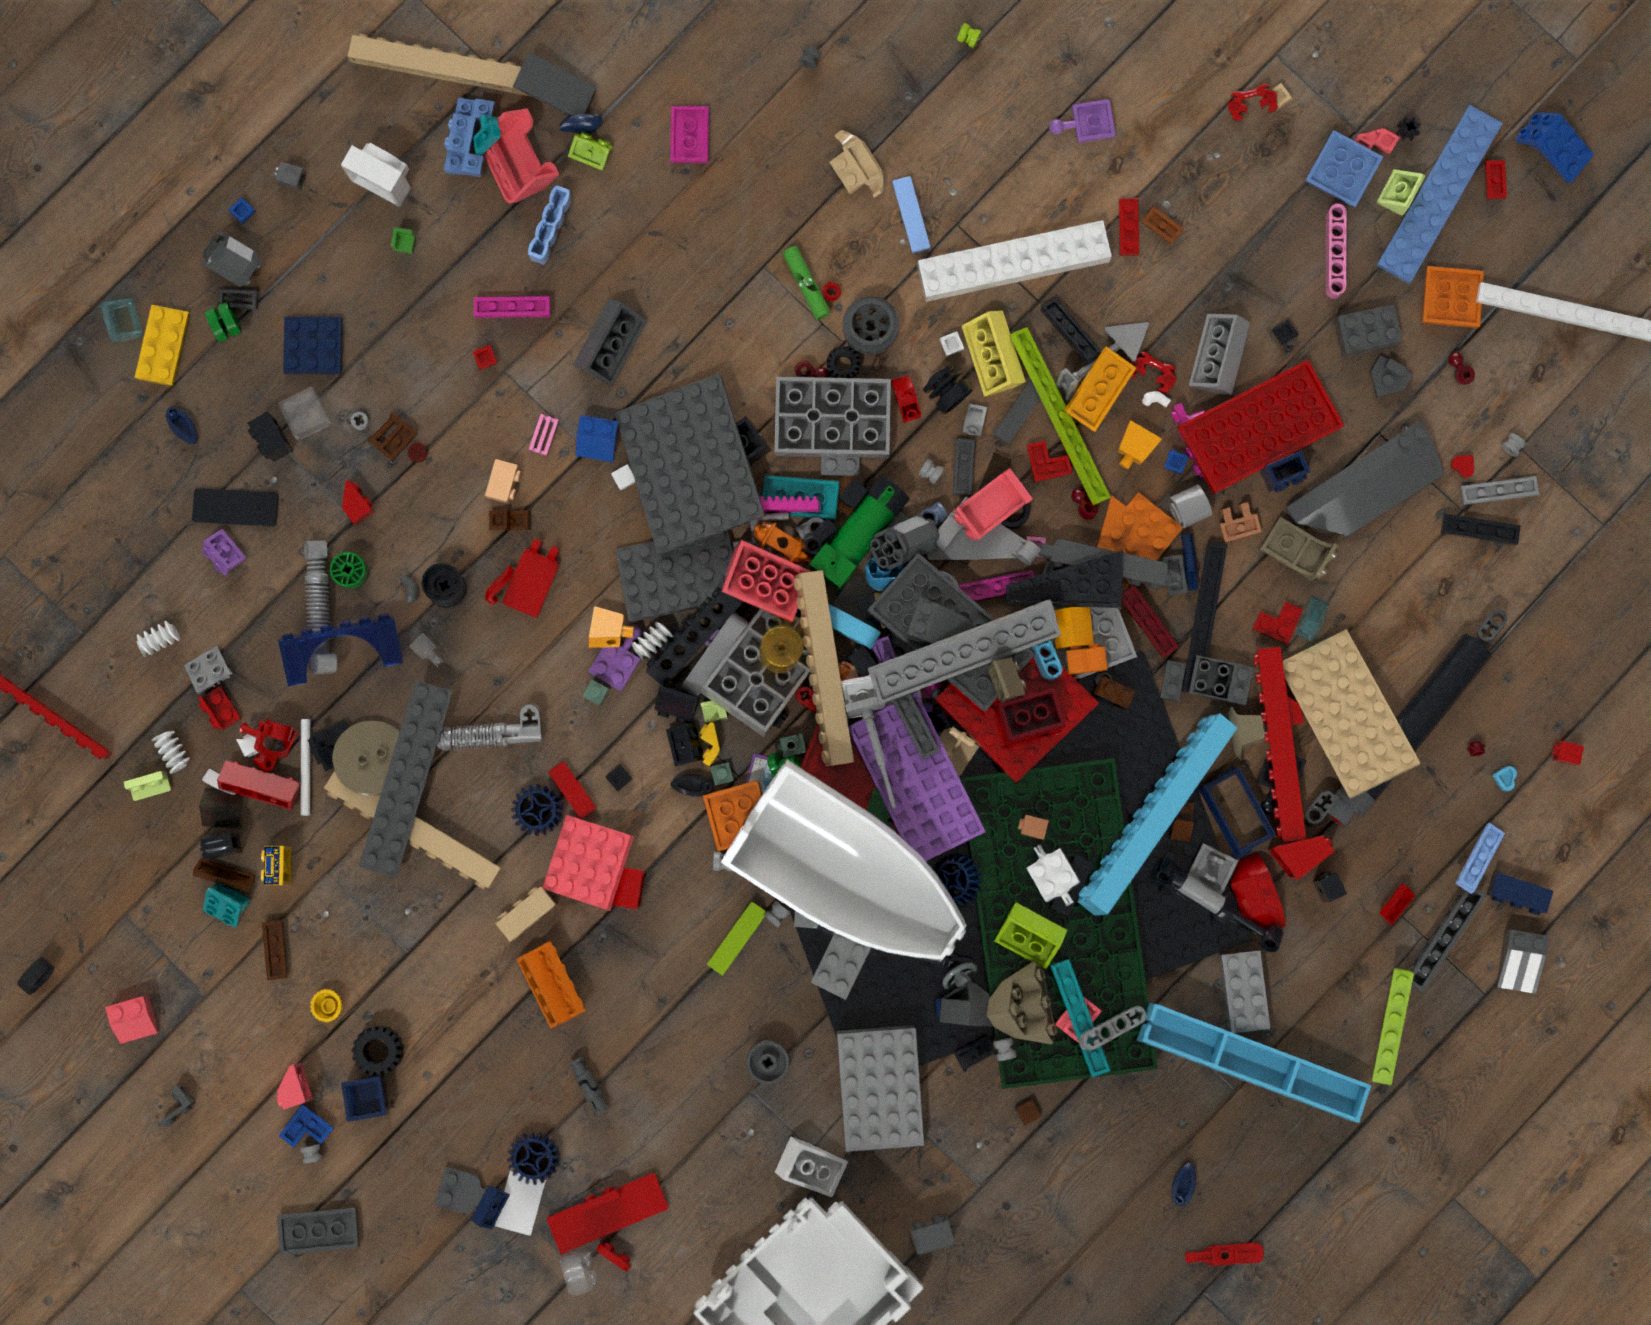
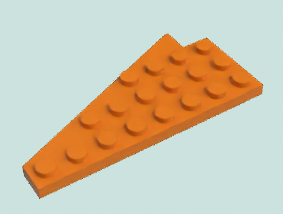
M1139 492L1127 507L1112 496L1109 500L1097 547L1115 552L1123 550L1124 554L1157 561L1182 530V527ZM1123 580L1122 593L1132 586L1127 580Z

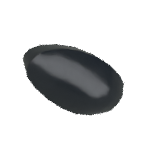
M696 774L679 776L673 779L670 784L677 792L691 797L710 794L714 789V784L710 779Z

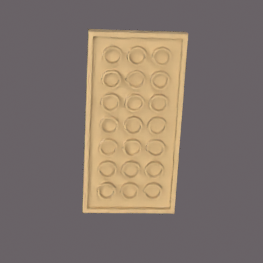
M1347 629L1283 661L1285 680L1349 799L1420 765L1419 759Z

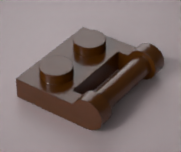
M392 411L388 420L367 440L393 462L418 433ZM395 422L399 424L382 444L378 442Z

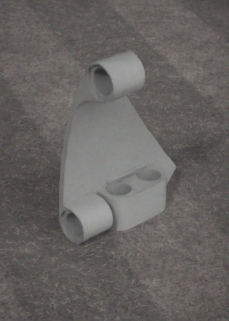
M965 497V498L963 499V501H962L959 505H961L963 502H965V501H966L967 499H969V498H968V497ZM952 512L938 529L940 536L935 544L937 545L936 550L927 553L928 560L1018 558L1030 566L1041 552V549L1030 540L1021 538L1001 523L979 541L970 540L965 533V527L956 522L953 517L955 514Z

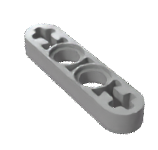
M1140 1006L1131 1007L1086 1031L1079 1038L1081 1048L1084 1050L1096 1049L1145 1021L1146 1012ZM1135 1012L1139 1013V1016H1137L1136 1019L1130 1020L1128 1018L1135 1015ZM1119 1018L1124 1021L1123 1029L1117 1027V1020ZM1103 1027H1106L1109 1031L1107 1038L1101 1035ZM1096 1036L1097 1039L1091 1041L1090 1044H1086L1088 1038Z

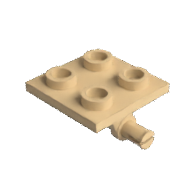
M952 727L944 729L939 738L960 777L979 746L975 744L976 741L966 736L967 733H962Z

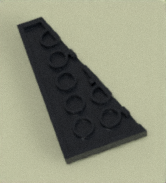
M1123 550L1006 585V605H1036L1050 599L1053 606L1122 608Z

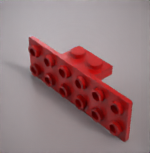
M653 1172L615 1189L613 1187L606 1188L601 1191L602 1194L595 1197L592 1194L583 1199L584 1202L547 1217L546 1220L560 1254H564L667 1210L669 1206L656 1174Z

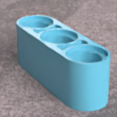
M1051 640L1030 647V650L1035 653L1033 657L1042 678L1048 682L1056 680L1062 673V666ZM1040 650H1045L1048 653V657H1043L1040 654ZM1048 667L1053 668L1056 674L1051 675L1048 672Z

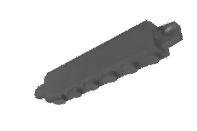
M1059 539L1054 543V546L1048 544L1040 545L1041 552L1038 555L1050 559V563L1054 564L1053 567L1061 569L1114 553L1115 551ZM1123 553V580L1129 581V584L1140 586L1141 583L1148 585L1147 588L1159 590V588L1164 586H1179L1181 575L1169 571L1165 562Z

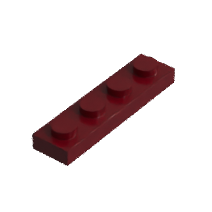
M1132 585L1122 593V604L1160 656L1165 658L1176 650L1179 646L1135 585Z

